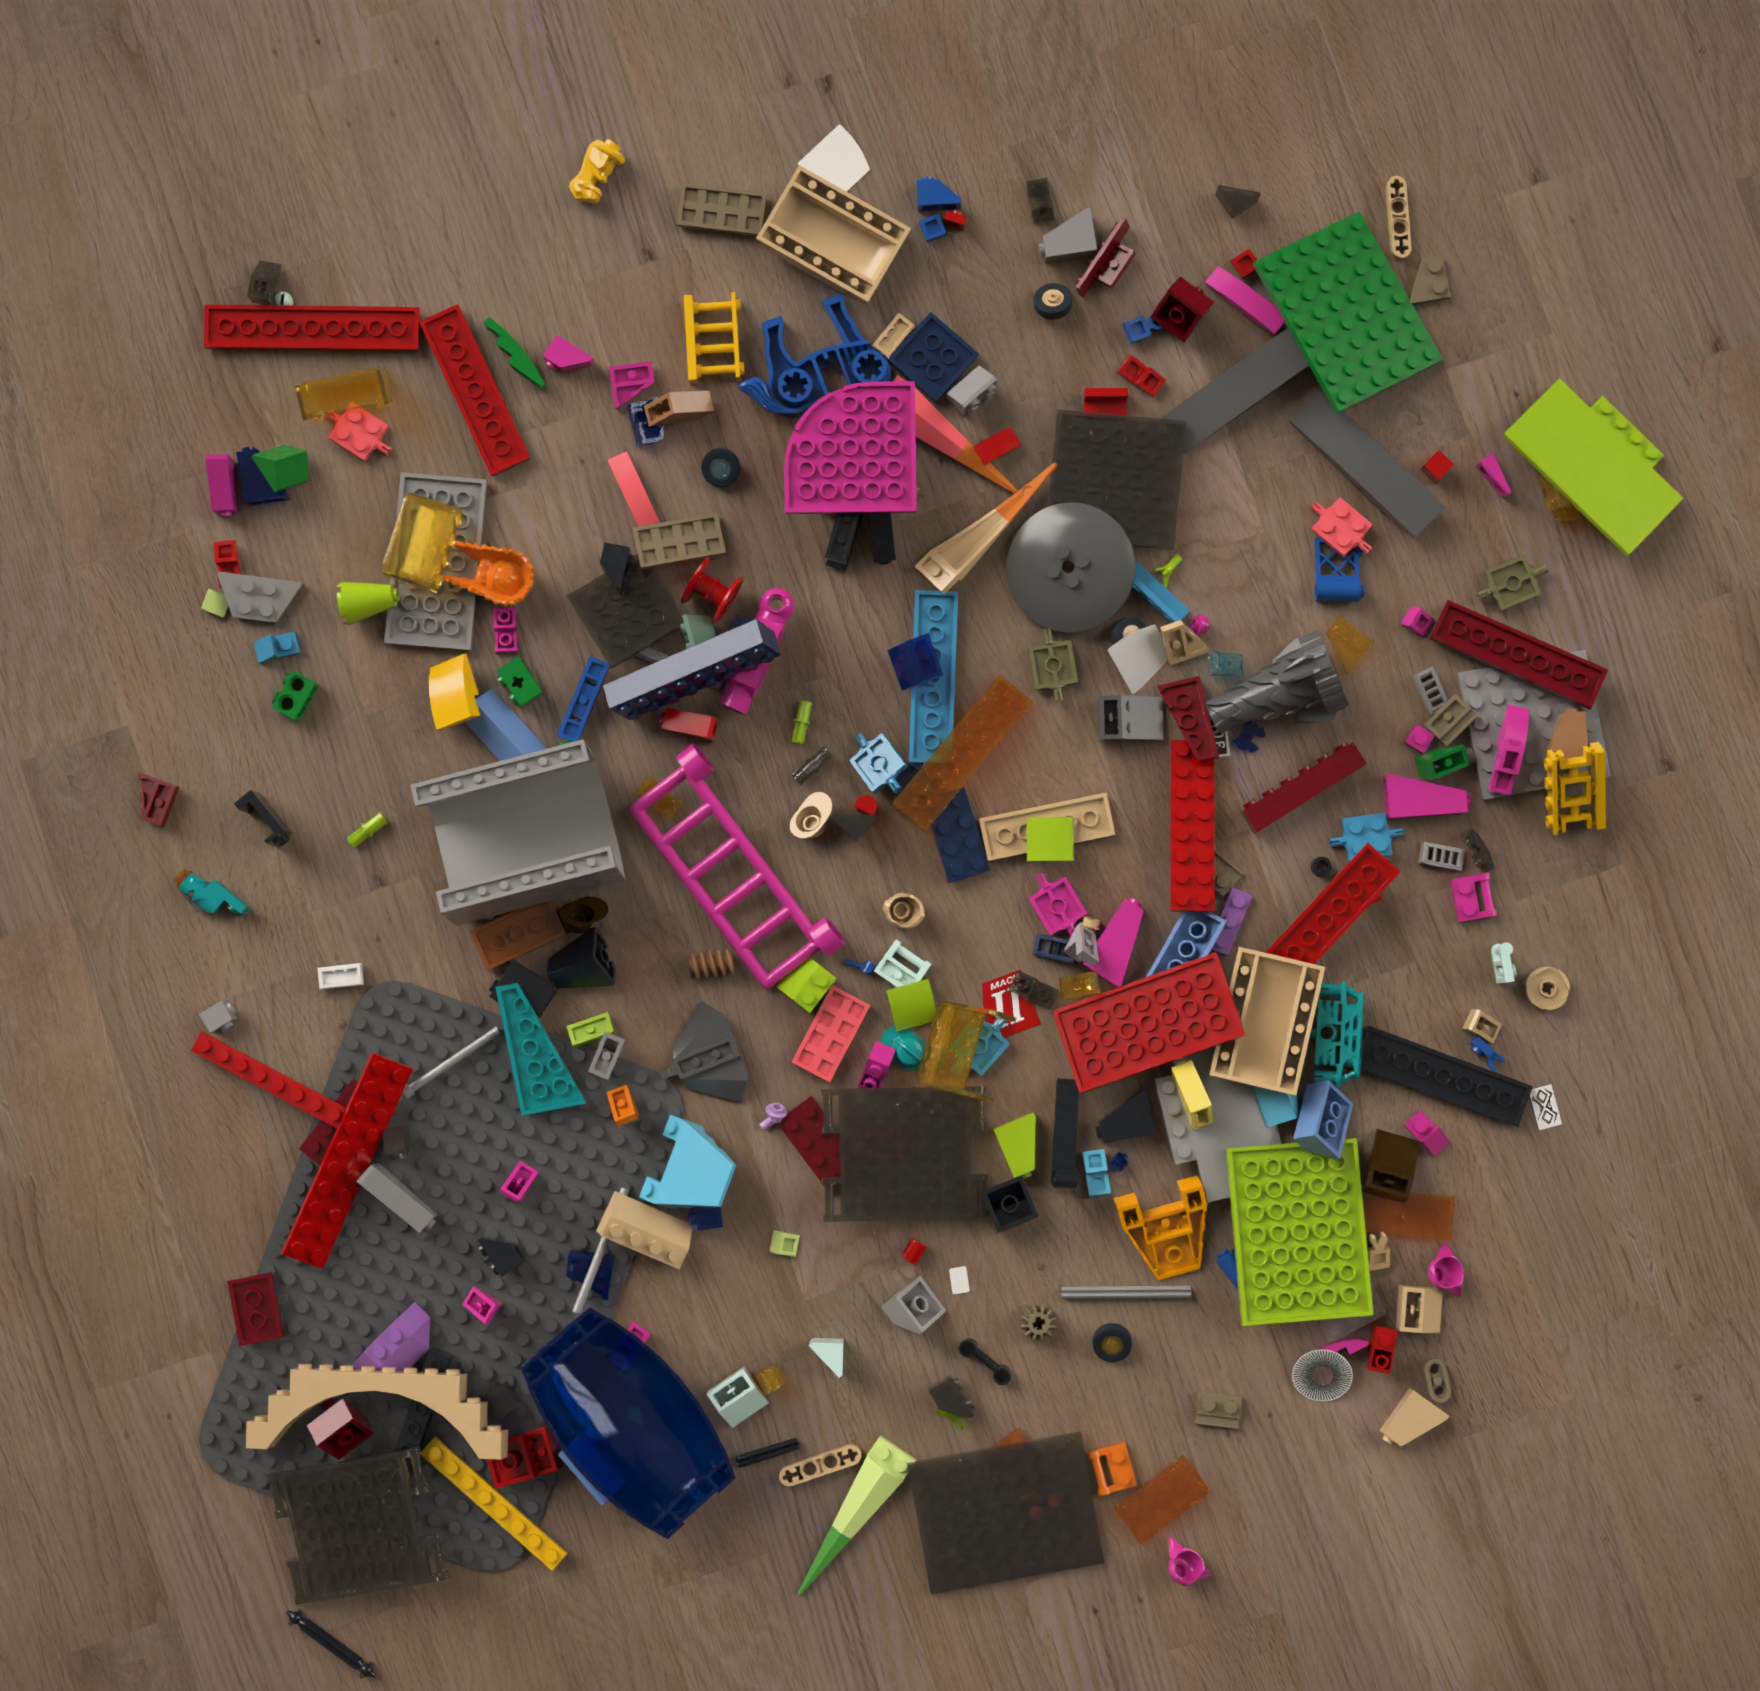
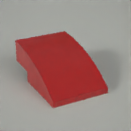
M551 1424L508 1437V1456L501 1460L487 1459L495 1489L533 1479L564 1467L563 1461L558 1455L560 1451Z

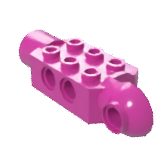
M773 588L766 591L760 598L759 611L755 619L775 632L778 645L784 634L786 621L794 612L795 604L793 597L785 589ZM780 600L783 605L779 610H774L771 608L772 601ZM771 662L761 663L753 670L740 672L734 678L728 679L718 704L739 714L746 715L751 702L760 689Z

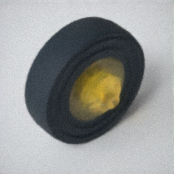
M1108 1323L1100 1326L1095 1331L1092 1345L1095 1354L1100 1359L1107 1362H1118L1129 1355L1132 1348V1338L1124 1326Z

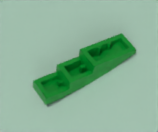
M488 316L484 325L489 331L499 337L496 344L498 348L511 357L508 361L510 367L545 392L547 387L525 351L505 329Z

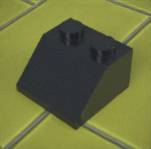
M1022 1175L981 1191L997 1234L1038 1218L1037 1211Z

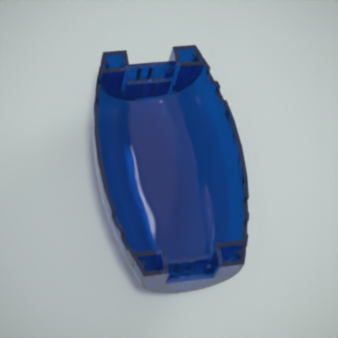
M588 1307L521 1366L530 1394L545 1424L560 1448L578 1471L611 1503L644 1527L662 1537L669 1539L702 1504L716 1492L720 1493L736 1479L727 1453L713 1424L681 1378L657 1353L637 1336L591 1307Z

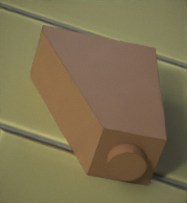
M709 390L668 392L644 406L649 427L703 418L714 412Z
M1578 708L1565 709V713L1558 715L1544 758H1547V750H1552L1553 753L1557 752V750H1562L1565 759L1583 756V746H1588L1585 711L1578 712ZM1544 758L1541 764L1542 769H1545Z

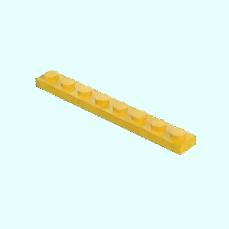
M437 1436L420 1453L550 1570L553 1571L567 1555V1551Z

